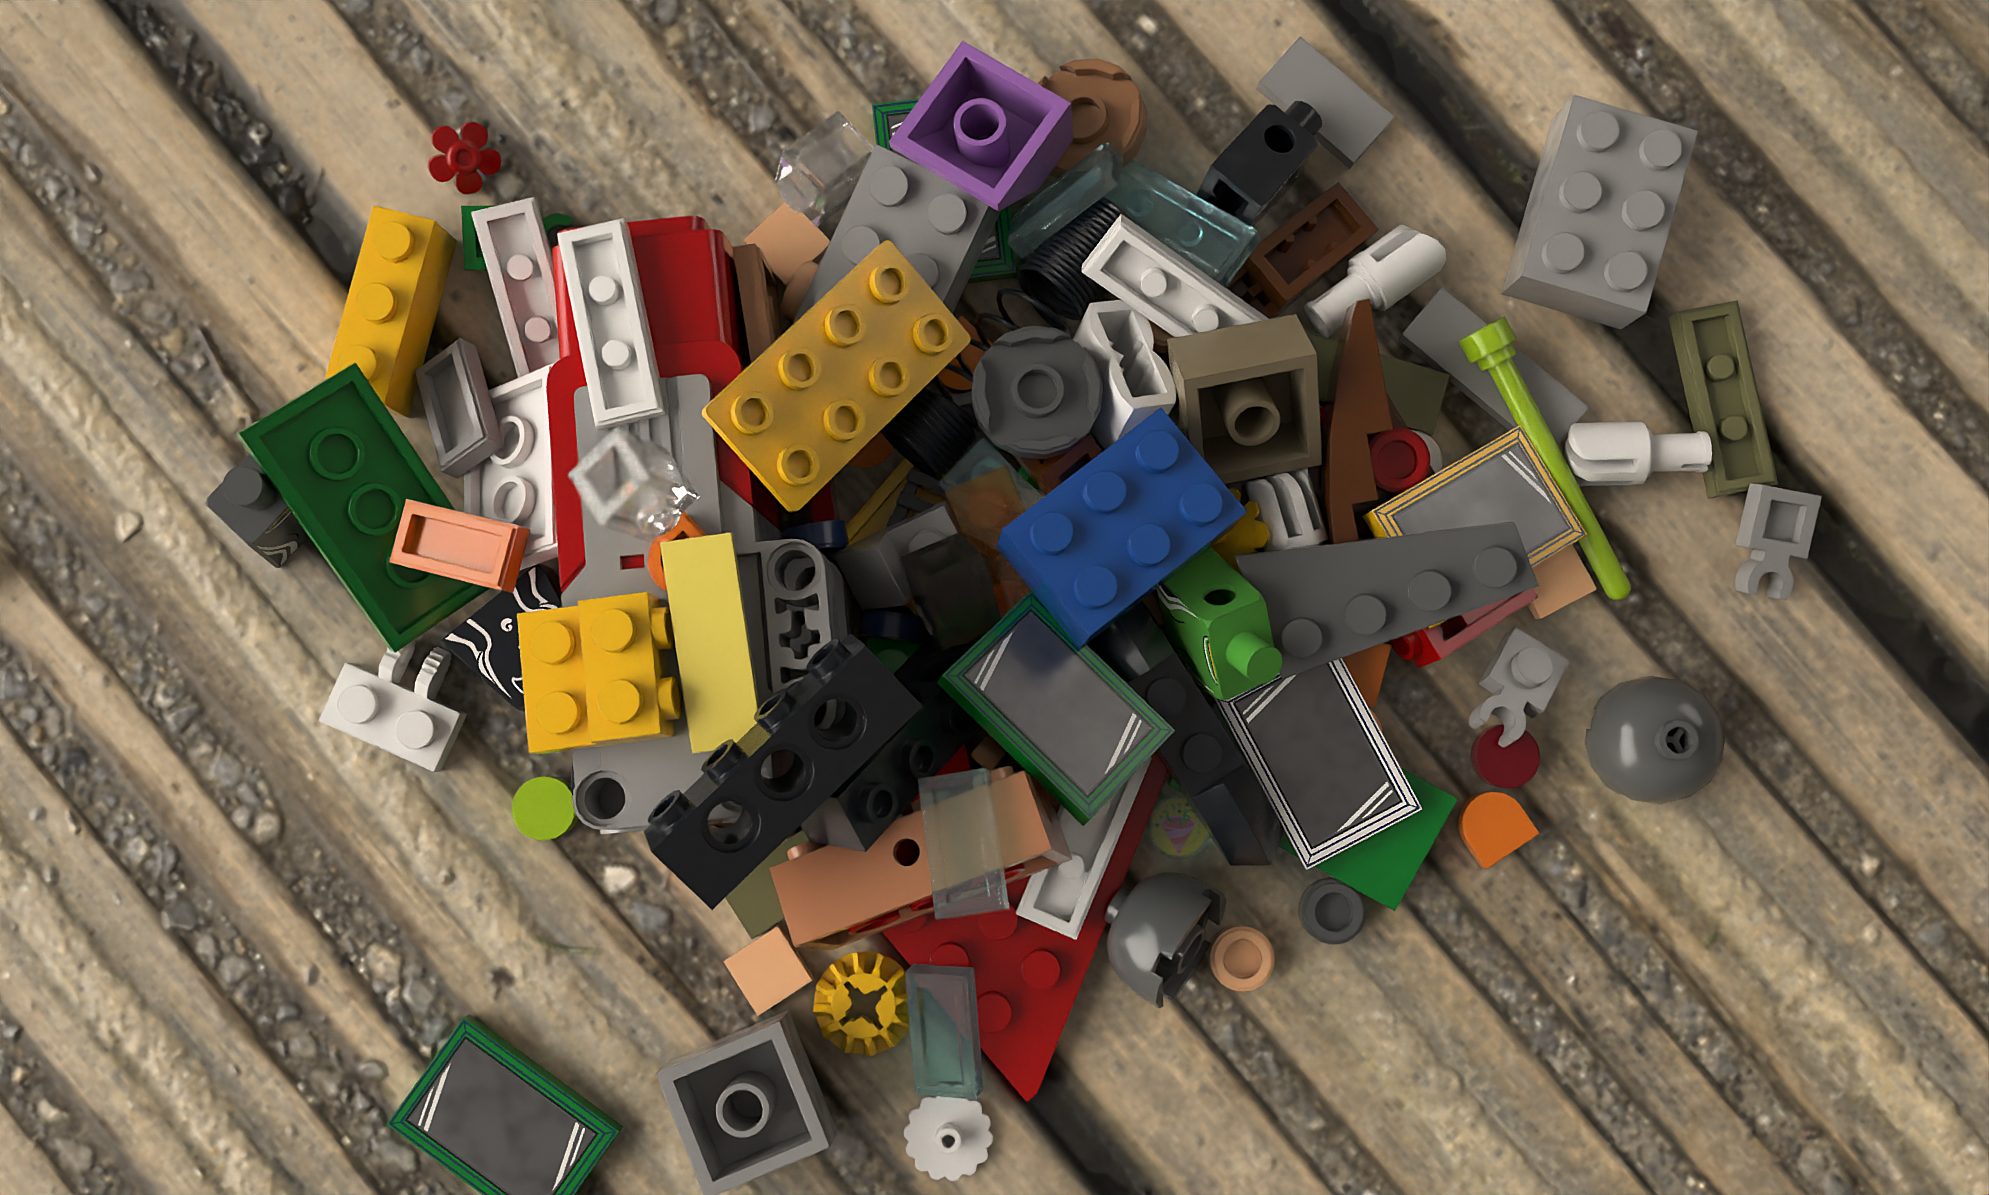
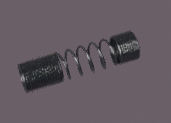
M1095 193L1085 194L1083 199H1080V202L1076 204L1075 208H1072L1071 212L1067 214V217L1063 218L1059 226L1055 227V231H1051V235L1047 236V240H1043V244L1039 245V248L1035 249L1034 254H1031L1026 263H1022V266L1019 267L1018 279L1023 292L1009 288L998 290L996 300L1003 318L990 313L976 315L975 327L982 343L971 339L969 344L985 352L991 348L980 325V321L983 318L999 322L1012 331L1021 329L1014 324L1003 306L1002 296L1004 294L1015 295L1028 301L1048 324L1070 335L1069 327L1046 305L1032 296L1024 282V278L1032 290L1052 309L1071 320H1082L1089 304L1099 302L1104 293L1108 292L1104 287L1082 273V264L1120 214L1132 222L1134 221L1107 198ZM959 353L956 358L962 369L950 363L945 368L973 383V374ZM937 374L933 379L942 395L924 387L880 431L888 442L911 464L923 473L933 476L934 479L938 480L942 479V475H946V470H950V465H954L955 460H959V456H963V451H967V446H971L972 442L976 441V434L973 428L978 432H983V430L979 427L974 417L953 401L952 396L945 389Z

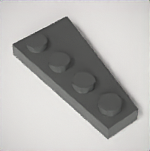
M1514 522L1427 531L1393 537L1360 539L1359 541L1292 547L1291 549L1235 554L1242 576L1261 593L1266 602L1274 647L1282 655V667L1279 671L1282 679L1539 586Z

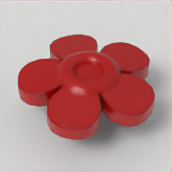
M473 121L464 123L460 130V138L453 128L448 125H441L433 131L431 143L435 149L444 154L431 157L427 167L430 175L436 181L448 182L454 177V185L462 194H474L482 187V178L476 170L478 169L486 175H494L500 169L501 156L495 149L490 147L482 148L488 141V132L481 124Z

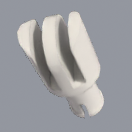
M1401 224L1364 251L1352 257L1348 261V276L1313 301L1307 302L1304 305L1305 312L1316 330L1321 335L1329 338L1334 334V331L1343 325L1347 308L1356 301L1370 299L1372 309L1386 311L1397 301L1440 272L1446 261L1445 248L1438 240Z
M1643 422L1574 423L1570 427L1568 439L1563 448V456L1579 487L1642 485L1653 472H1707V465H1710L1712 458V445L1710 437L1705 431L1679 434H1652L1651 430Z
M1308 468L1269 475L1265 479H1256L1245 484L1249 501L1257 503L1260 508L1259 515L1255 520L1266 523L1271 534L1267 545L1263 547L1265 552L1291 549L1292 547L1324 545L1323 541L1329 539Z

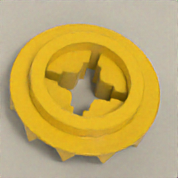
M858 951L847 954L833 962L825 970L816 985L813 1013L816 1016L823 1037L839 1047L843 1053L871 1057L895 1047L912 1025L916 1012V994L913 983L904 968L884 954L873 951ZM847 981L851 983L854 989L858 987L864 994L870 993L873 990L877 992L885 985L887 990L882 993L881 999L875 1006L876 1012L879 1015L878 1020L882 1026L879 1027L875 1020L871 1021L864 1014L855 1019L851 1017L848 1021H844L843 1017L847 1015L848 1009L854 1002L850 994L851 989L846 983Z

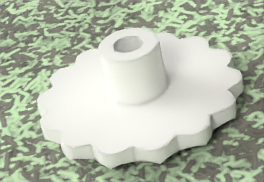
M940 1090L935 1097L924 1096L921 1099L920 1107L913 1108L908 1116L910 1123L904 1128V1137L908 1140L906 1153L908 1156L915 1158V1167L919 1171H928L930 1177L934 1180H939L945 1176L950 1181H956L962 1174L969 1176L974 1174L977 1164L987 1160V1147L993 1142V1135L988 1130L991 1120L987 1114L982 1112V1105L979 1101L969 1100L963 1091L951 1094L947 1090Z

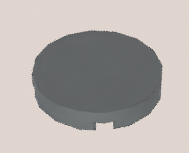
M1028 326L1005 333L981 357L974 370L971 403L979 427L996 446L1017 457L1046 459L1070 451L1088 436L1101 410L1103 381L1095 358L1085 347L1083 349L1079 343L1070 339V335L1056 328Z

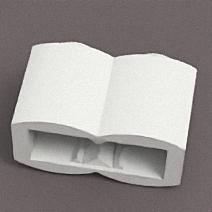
M1122 300L1090 303L1073 340L1079 343L1083 349L1085 347L1095 358L1103 381L1101 410L1091 430L1095 438L1106 450L1160 407L1169 415L1176 401V387L1167 365L1153 351V332L1147 317Z

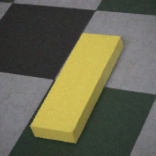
M733 532L660 542L692 753L713 751L729 739H733L737 743L757 723L754 720V716L760 708Z

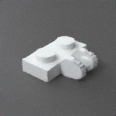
M415 640L396 653L390 651L387 647V651L379 664L378 674L356 664L345 663L318 721L430 771H442L467 716V713L435 700L448 667L451 664L452 654L442 648H434L423 662L422 669L415 681L414 690L399 683L413 655L416 644Z

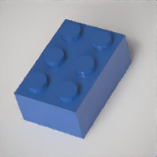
M1160 407L1004 527L996 547L1080 650L1230 532L1247 511Z

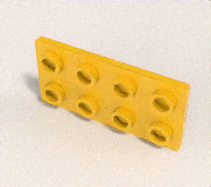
M886 240L870 252L703 408L702 416L787 511H799L970 343L971 337L894 243Z

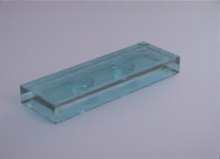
M1134 159L1126 164L1118 173L1097 182L1077 183L1070 192L1075 204L1079 203L1080 199H1083L1084 195L1089 193H1095L1107 198L1121 208L1136 225L1225 288L1261 241L1258 230Z

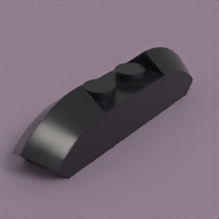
M1141 602L1090 641L1087 644L1088 647L1175 730L1156 750V753L1230 866L1271 865L1285 831L1275 810L1172 646Z

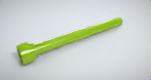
M1504 316L1462 338L1458 342L1470 364L1476 361L1481 372L1488 369L1517 426H1522L1587 533L1578 542L1606 595L1613 600H1622L1629 595L1631 584L1512 359V356L1517 354L1512 342L1517 338Z

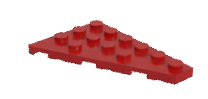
M1156 751L1150 756L1152 759L1076 940L1016 914L1031 875L882 931L1026 1102L1032 1099L1039 1090L1107 923L1104 919L1107 908L1121 889L1167 776L1168 770ZM1049 793L1057 814L1061 804Z

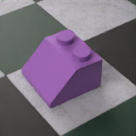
M962 41L889 140V144L892 149L995 210L1000 211L1037 191L1072 143L1071 103Z

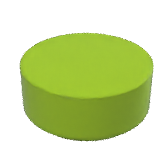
M541 776L525 782L517 790L512 801V817L517 828L527 837L540 841L556 839L567 834L578 821V816L575 814L572 803L573 796L570 783L555 776Z

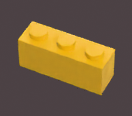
M373 205L324 378L325 380L351 363H356L389 413L406 418L409 417L418 384L415 371L423 366L457 243V240L435 220Z

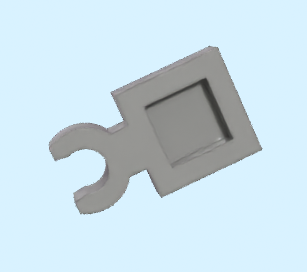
M1749 484L1736 546L1751 548L1752 552L1750 559L1744 562L1737 571L1735 577L1736 591L1756 595L1759 588V580L1767 573L1769 585L1766 596L1781 600L1789 598L1794 585L1793 574L1788 567L1790 556L1808 558L1822 496L1760 484Z
M1515 626L1504 635L1478 683L1494 695L1474 708L1469 718V726L1476 730L1488 721L1491 714L1496 715L1504 725V732L1499 738L1498 745L1503 748L1519 739L1525 731V714L1533 719L1544 712L1570 661Z

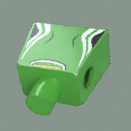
M1211 547L1156 589L1167 640L1199 689L1219 700H1226L1258 685L1266 684L1278 675L1282 667V655L1274 647L1264 598L1256 588Z

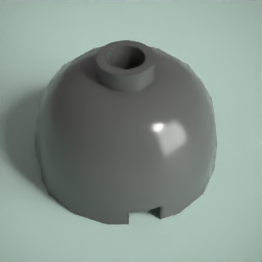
M1647 676L1617 684L1599 698L1594 707L1597 710L1592 717L1591 728L1586 729L1585 746L1592 769L1607 788L1634 801L1665 804L1691 797L1711 782L1723 759L1725 735L1718 712L1704 694L1686 683L1675 679Z
M1170 872L1159 873L1145 878L1132 891L1125 887L1120 889L1109 904L1104 918L1106 922L1111 924L1107 937L1108 958L1120 980L1134 993L1157 1008L1163 1007V995L1173 1000L1192 977L1210 947L1211 943L1204 940L1206 934L1205 927L1208 919L1220 925L1227 902L1225 894L1184 873Z

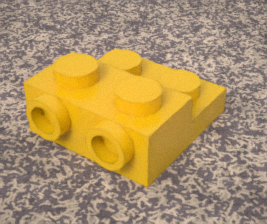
M649 592L580 600L577 601L578 606L517 613L529 753L544 754L674 737L673 719H680L682 700L676 677H668L665 649H673L675 639L669 607H661L660 598Z

